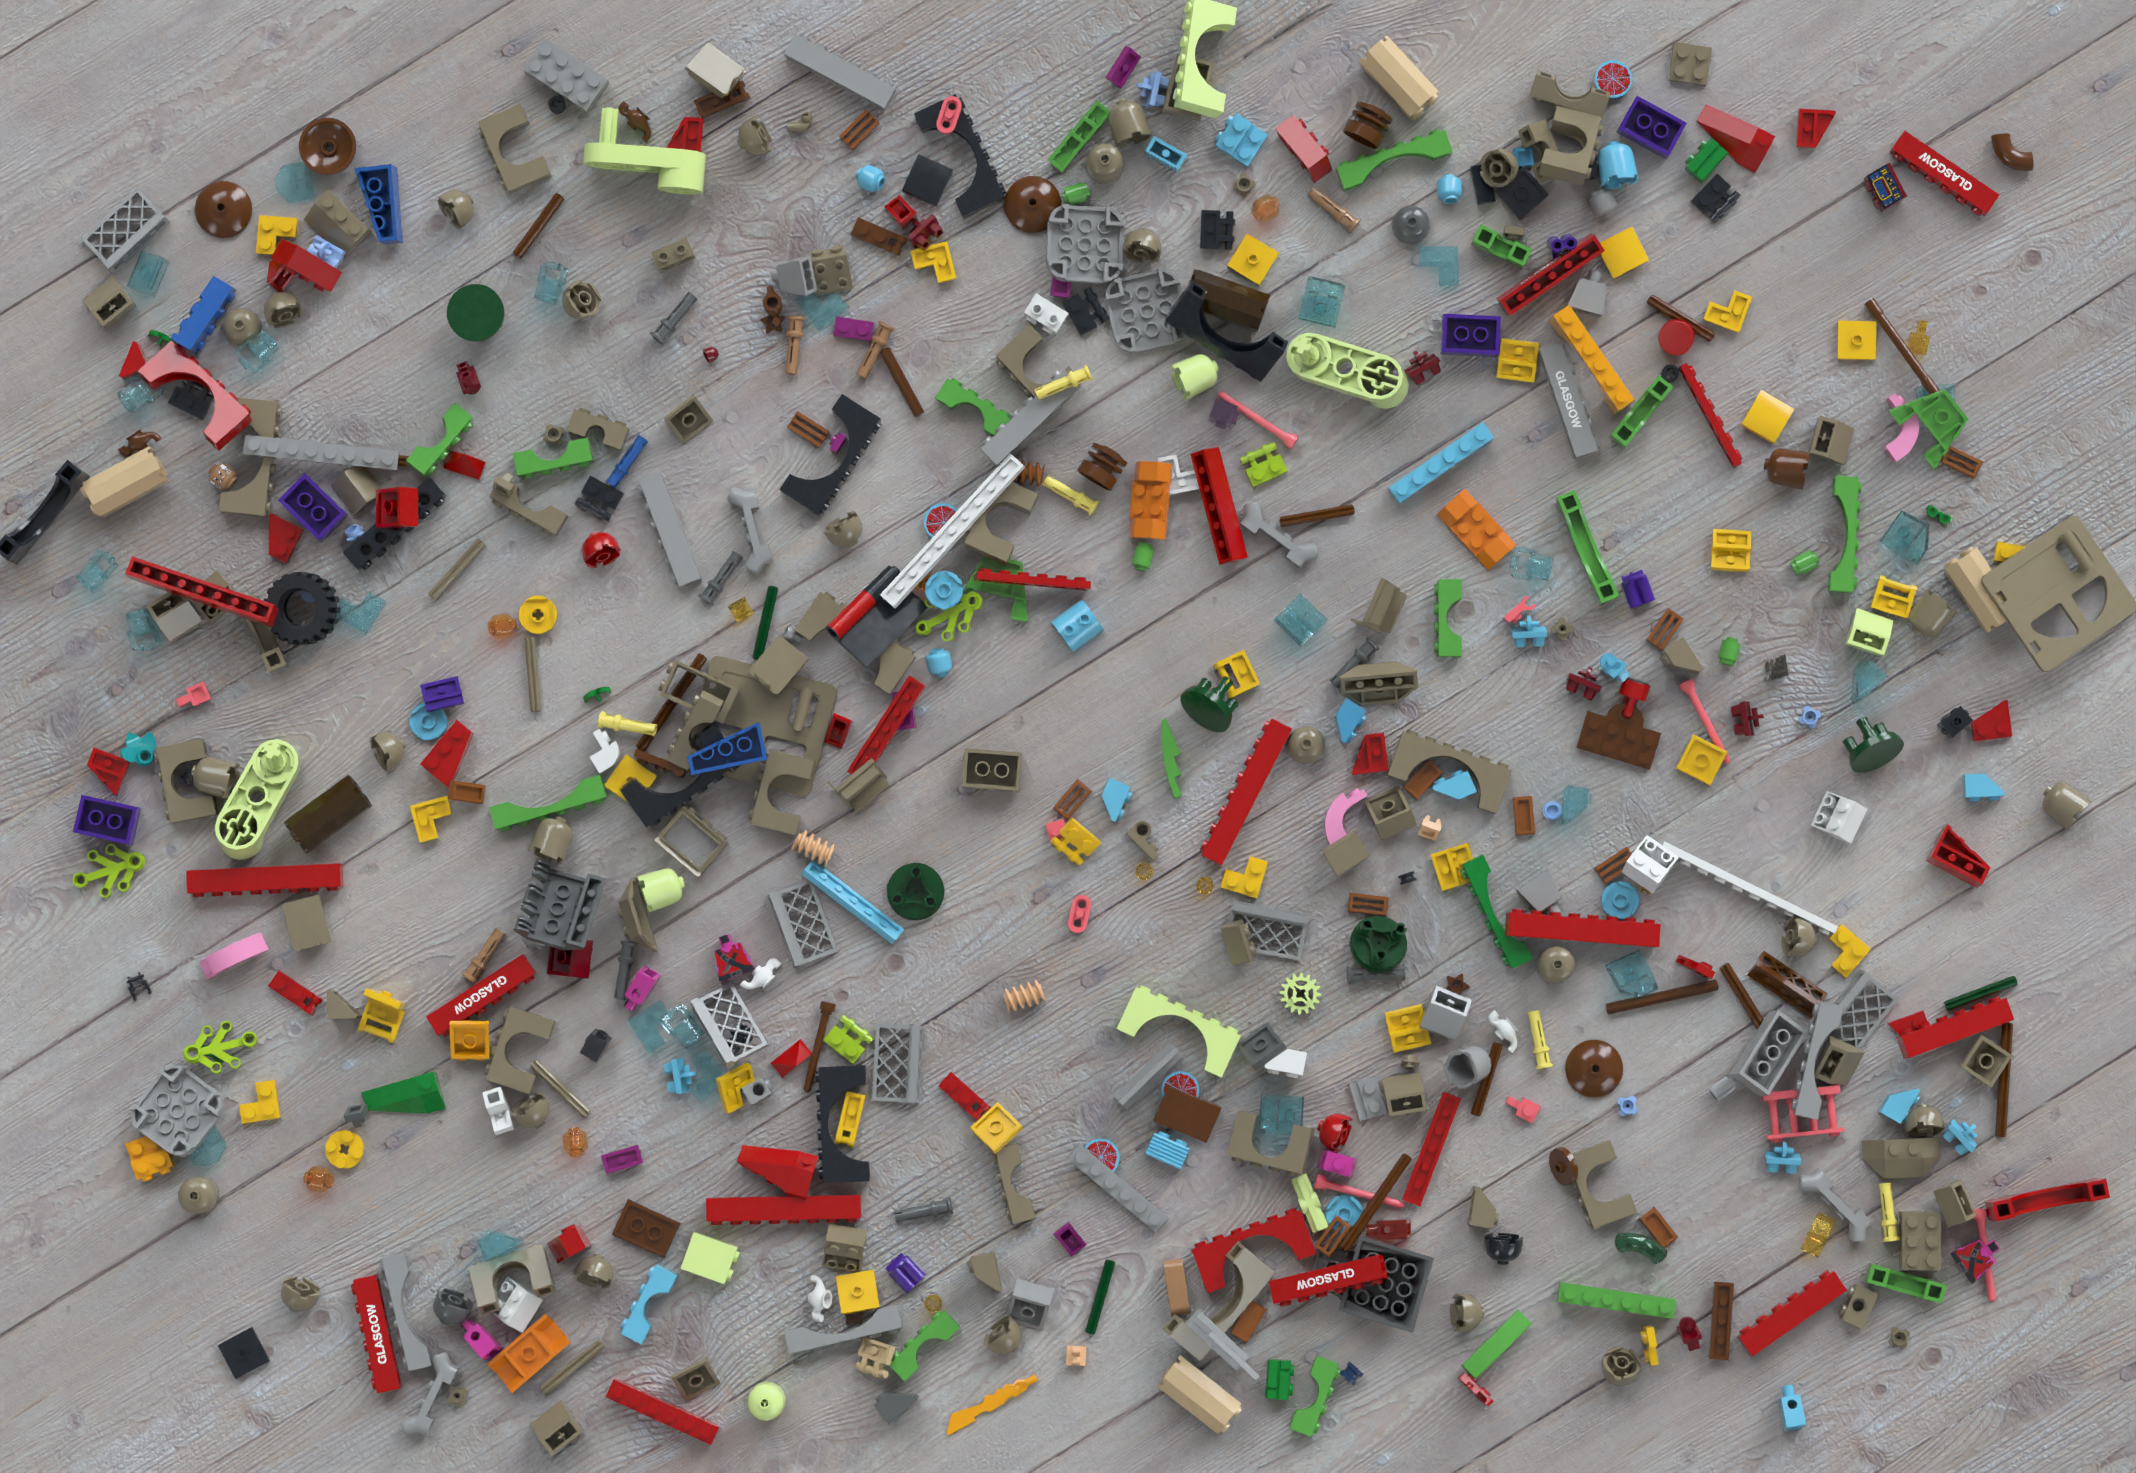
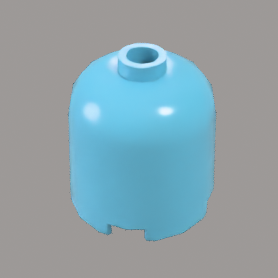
M1612 141L1608 143V146L1600 150L1597 160L1601 186H1604L1605 189L1622 188L1624 183L1629 182L1630 185L1638 182L1634 154L1628 145L1619 144V141Z

